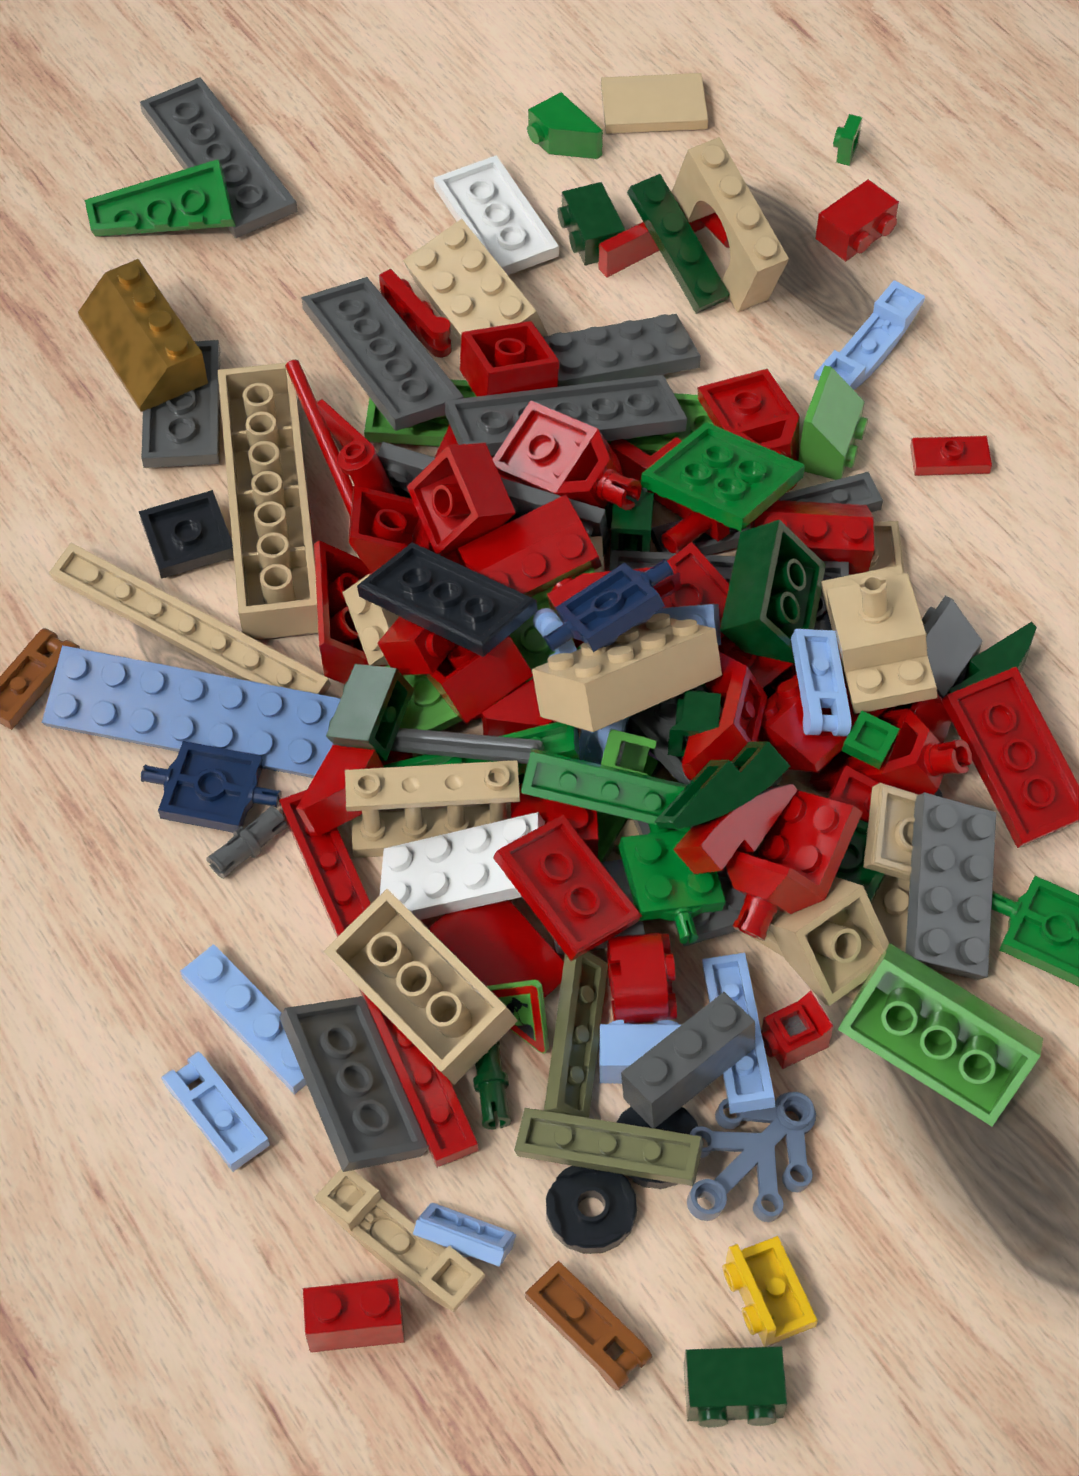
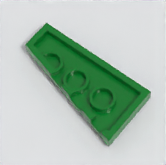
M218 159L84 200L90 229L95 237L236 226L223 169Z

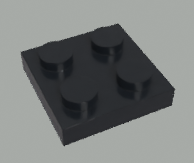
M213 490L139 511L140 520L161 579L234 558L233 543Z

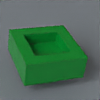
M849 114L844 127L838 126L833 141V147L838 148L836 163L850 166L859 144L863 117Z
M861 710L841 751L880 769L900 728Z

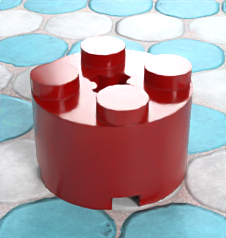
M669 934L614 936L608 939L609 986H611L612 999H614L611 1000L613 1021L624 1020V1023L639 1024L677 1019L676 996L672 991V981L675 980L674 956L671 954Z

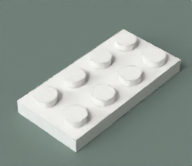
M497 155L434 177V188L456 222L461 218L507 275L559 256L558 244Z
M536 812L384 848L380 895L388 889L418 920L522 897L495 862L493 856L498 849L545 824V821Z

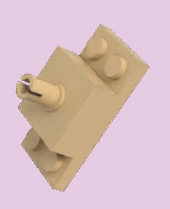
M898 565L821 581L831 627L836 633L841 666L854 714L860 713L861 710L868 712L937 698V687L927 656L926 632L909 574L903 573L902 566Z

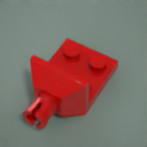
M768 368L697 387L698 400L715 426L798 461L800 416ZM797 483L787 492L791 491L797 485Z
M531 400L493 457L498 473L507 478L559 496L566 494L569 499L604 509L609 501L624 510H630L635 506V503L626 499V495L636 500H639L641 495V483L636 479L623 476L619 458L598 428Z
M910 709L882 712L877 718L900 728L880 769L840 751L818 772H813L809 782L818 792L830 791L840 770L847 765L879 783L918 795L923 793L934 795L940 786L944 774H964L969 771L967 765L972 763V753L969 745L964 740L940 743Z
M797 790L768 831L758 856L755 857L735 851L725 866L734 889L745 895L744 904L732 927L753 938L765 941L768 928L778 910L793 914L824 901L863 812L853 805Z

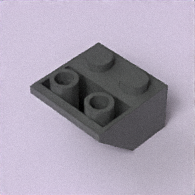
M946 595L936 609L930 607L922 618L926 632L927 656L936 683L937 694L942 699L948 695L950 689L964 681L969 661L979 654L982 639L957 604Z

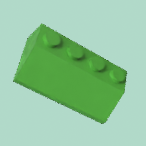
M889 943L870 972L838 1027L840 1032L990 1126L994 1125L1040 1058L1043 1044L1041 1036Z

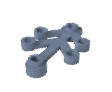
M788 1092L780 1095L775 1101L774 1108L736 1113L737 1118L735 1119L728 1118L723 1112V1109L729 1108L727 1098L721 1101L715 1112V1119L721 1127L734 1129L739 1126L741 1121L771 1123L762 1133L711 1131L703 1126L696 1127L690 1132L689 1135L701 1136L707 1141L708 1147L702 1148L700 1158L707 1157L711 1151L742 1152L714 1180L702 1179L694 1184L687 1196V1207L694 1217L703 1221H711L717 1218L727 1203V1194L757 1165L759 1195L753 1203V1212L763 1222L776 1220L783 1210L784 1203L782 1197L778 1194L775 1146L784 1137H786L789 1165L782 1174V1182L792 1192H802L807 1188L813 1174L811 1168L807 1165L805 1134L813 1127L816 1120V1112L812 1101L806 1095L799 1092ZM785 1112H794L798 1116L799 1121L791 1120ZM797 1171L801 1173L804 1182L795 1181L791 1177L790 1172ZM705 1198L709 1200L712 1208L708 1210L702 1208L698 1204L697 1199ZM761 1201H770L774 1205L775 1211H766L762 1207Z

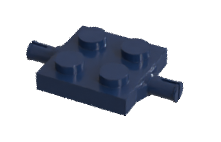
M665 559L646 572L633 570L626 563L620 565L555 607L564 624L548 635L543 636L545 642L553 652L573 638L582 640L593 652L611 645L617 640L618 636L635 625L645 623L655 612L665 607L659 593L653 586L674 574L671 566Z
M182 742L177 758L168 769L145 764L141 771V782L164 785V795L158 808L160 819L231 833L239 827H243L247 813L254 803L278 808L279 799H281L282 795L281 790L277 791L258 787V780L263 768L262 756L192 742Z

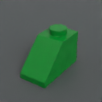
M562 92L528 109V136L534 144L541 146L548 154L590 159L602 157L603 130Z

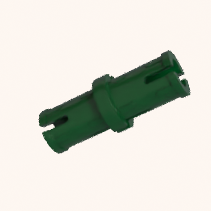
M499 1040L488 1050V1053L484 1054L475 1063L477 1075L473 1078L474 1090L480 1095L483 1118L482 1126L491 1130L496 1129L495 1111H497L500 1128L511 1124L505 1091L509 1086L507 1073L502 1071Z

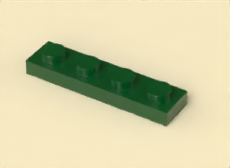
M661 173L631 185L627 194L694 312L697 314L726 301L730 295Z

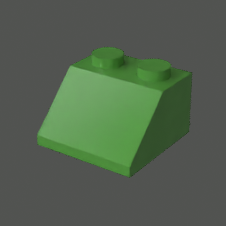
M824 365L804 419L798 462L805 464L804 472L838 480L842 478L846 467L853 468L858 451V446L854 445L855 439H863L868 418L862 417L865 401L832 367Z

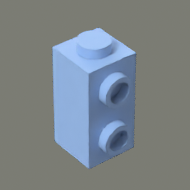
M616 1020L609 1024H600V1083L622 1084L621 1072L682 1024L672 1020L657 1021L654 1024L624 1023V1020Z

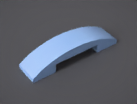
M894 280L874 303L872 315L840 352L834 350L814 373V379L819 381L824 365L830 366L855 390L872 375L899 342L921 308L925 296Z

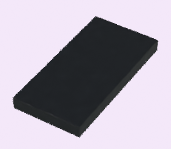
M413 542L357 585L359 597L482 657L538 611L536 599Z

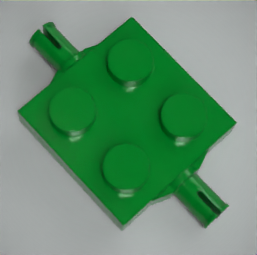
M648 823L650 833L621 837L619 843V850L634 906L642 915L639 921L659 918L675 921L680 942L682 944H686L687 941L693 943L698 939L693 918L701 913L722 911L726 901L717 871L694 874L673 850L687 832L659 828L658 825Z
M1034 876L1027 892L1017 902L993 891L991 909L1010 917L1008 920V931L999 951L1079 987V895L1037 876Z

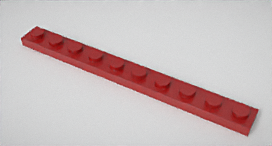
M304 790L279 799L280 808L334 933L338 937L371 903L337 827L319 837L311 836L296 810L306 792ZM360 990L426 1140L436 1168L477 1152L478 1143L450 1080Z

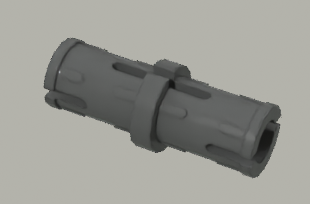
M270 806L245 828L239 827L233 832L234 837L206 858L207 862L210 863L211 869L220 878L224 879L250 856L255 858L261 853V847L288 827L287 822L284 821V816L275 807Z

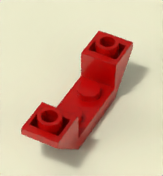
M719 652L722 676L706 682L705 686L709 693L721 694L720 704L723 707V712L718 728L689 736L681 765L685 776L689 780H692L710 760L732 761L748 742H757L767 695L746 665Z

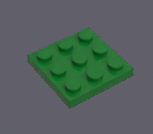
M705 422L642 473L641 487L741 532L803 478L805 464Z

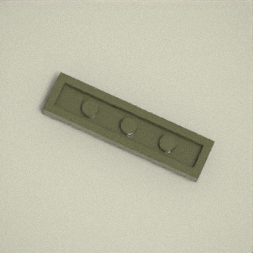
M586 952L573 961L565 954L544 1111L589 1118L608 970V963L590 952Z
M524 1108L514 1151L517 1156L694 1186L704 1142L701 1136Z

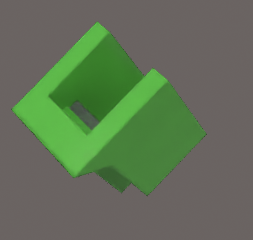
M610 729L601 765L648 776L643 771L649 748L655 749L657 741Z

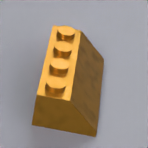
M136 259L105 272L78 311V315L139 411L143 412L207 384L208 379L201 350L140 260Z

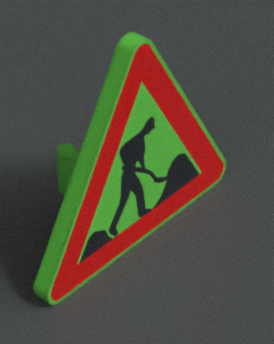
M537 980L486 986L518 1020L510 1030L538 1052L546 1053L549 1049V1038L542 984Z

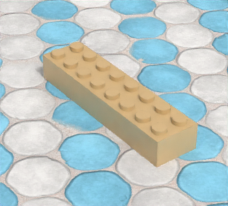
M287 362L218 370L238 612L242 633L255 640L318 633L315 554L298 397L285 368Z

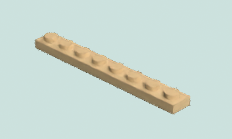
M72 542L49 571V575L54 581L237 679L325 695L331 686L327 677Z

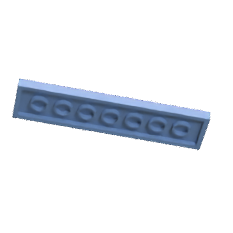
M62 645L42 723L47 727L179 752L182 742L186 741L259 755L263 759V769L314 778L330 748L334 745L326 737L329 722L334 716L341 698Z

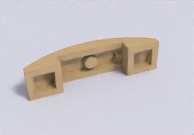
M340 1169L314 1197L315 1201L372 1255L414 1288L452 1312L459 1308L485 1278V1273L452 1247L448 1246L445 1249L440 1244L413 1235L415 1224L382 1199L380 1190L354 1170L343 1172Z

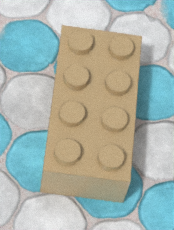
M462 218L403 260L416 285L440 316L449 320L451 330L460 341L461 333L464 331L527 321L533 322L542 337L548 335L535 308Z
M666 613L653 614L648 621L618 636L614 643L593 652L585 643H582L581 649L572 653H560L550 656L547 659L548 663L532 669L540 717L590 732L600 730L722 676L715 628L699 625L696 620L673 619Z
M388 889L323 951L453 1084L518 1021L510 1010Z

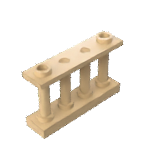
M517 760L345 770L346 810L362 811V815L352 819V851L354 858L383 856L384 848L511 819V804L506 805V802H520ZM489 803V806L464 807V805ZM447 806V808L421 809V807ZM380 809H405L403 811L379 812Z

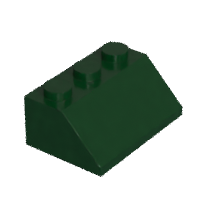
M780 519L740 532L720 631L744 653L795 664L791 637L795 629L814 630L822 588L821 581L824 578L826 564Z

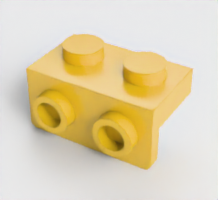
M778 1236L740 1250L738 1244L728 1247L726 1264L722 1265L724 1277L732 1292L739 1291L745 1307L741 1309L745 1324L751 1335L758 1333L764 1347L816 1327L818 1320Z

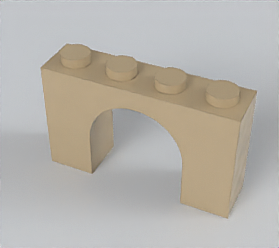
M720 137L688 149L671 193L689 223L714 212L720 218L730 247V263L722 282L728 290L729 298L738 313L769 300L789 258Z

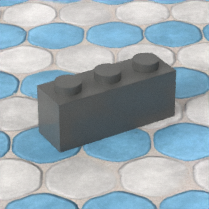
M723 992L621 1072L623 1099L655 1129L755 1048V1020Z

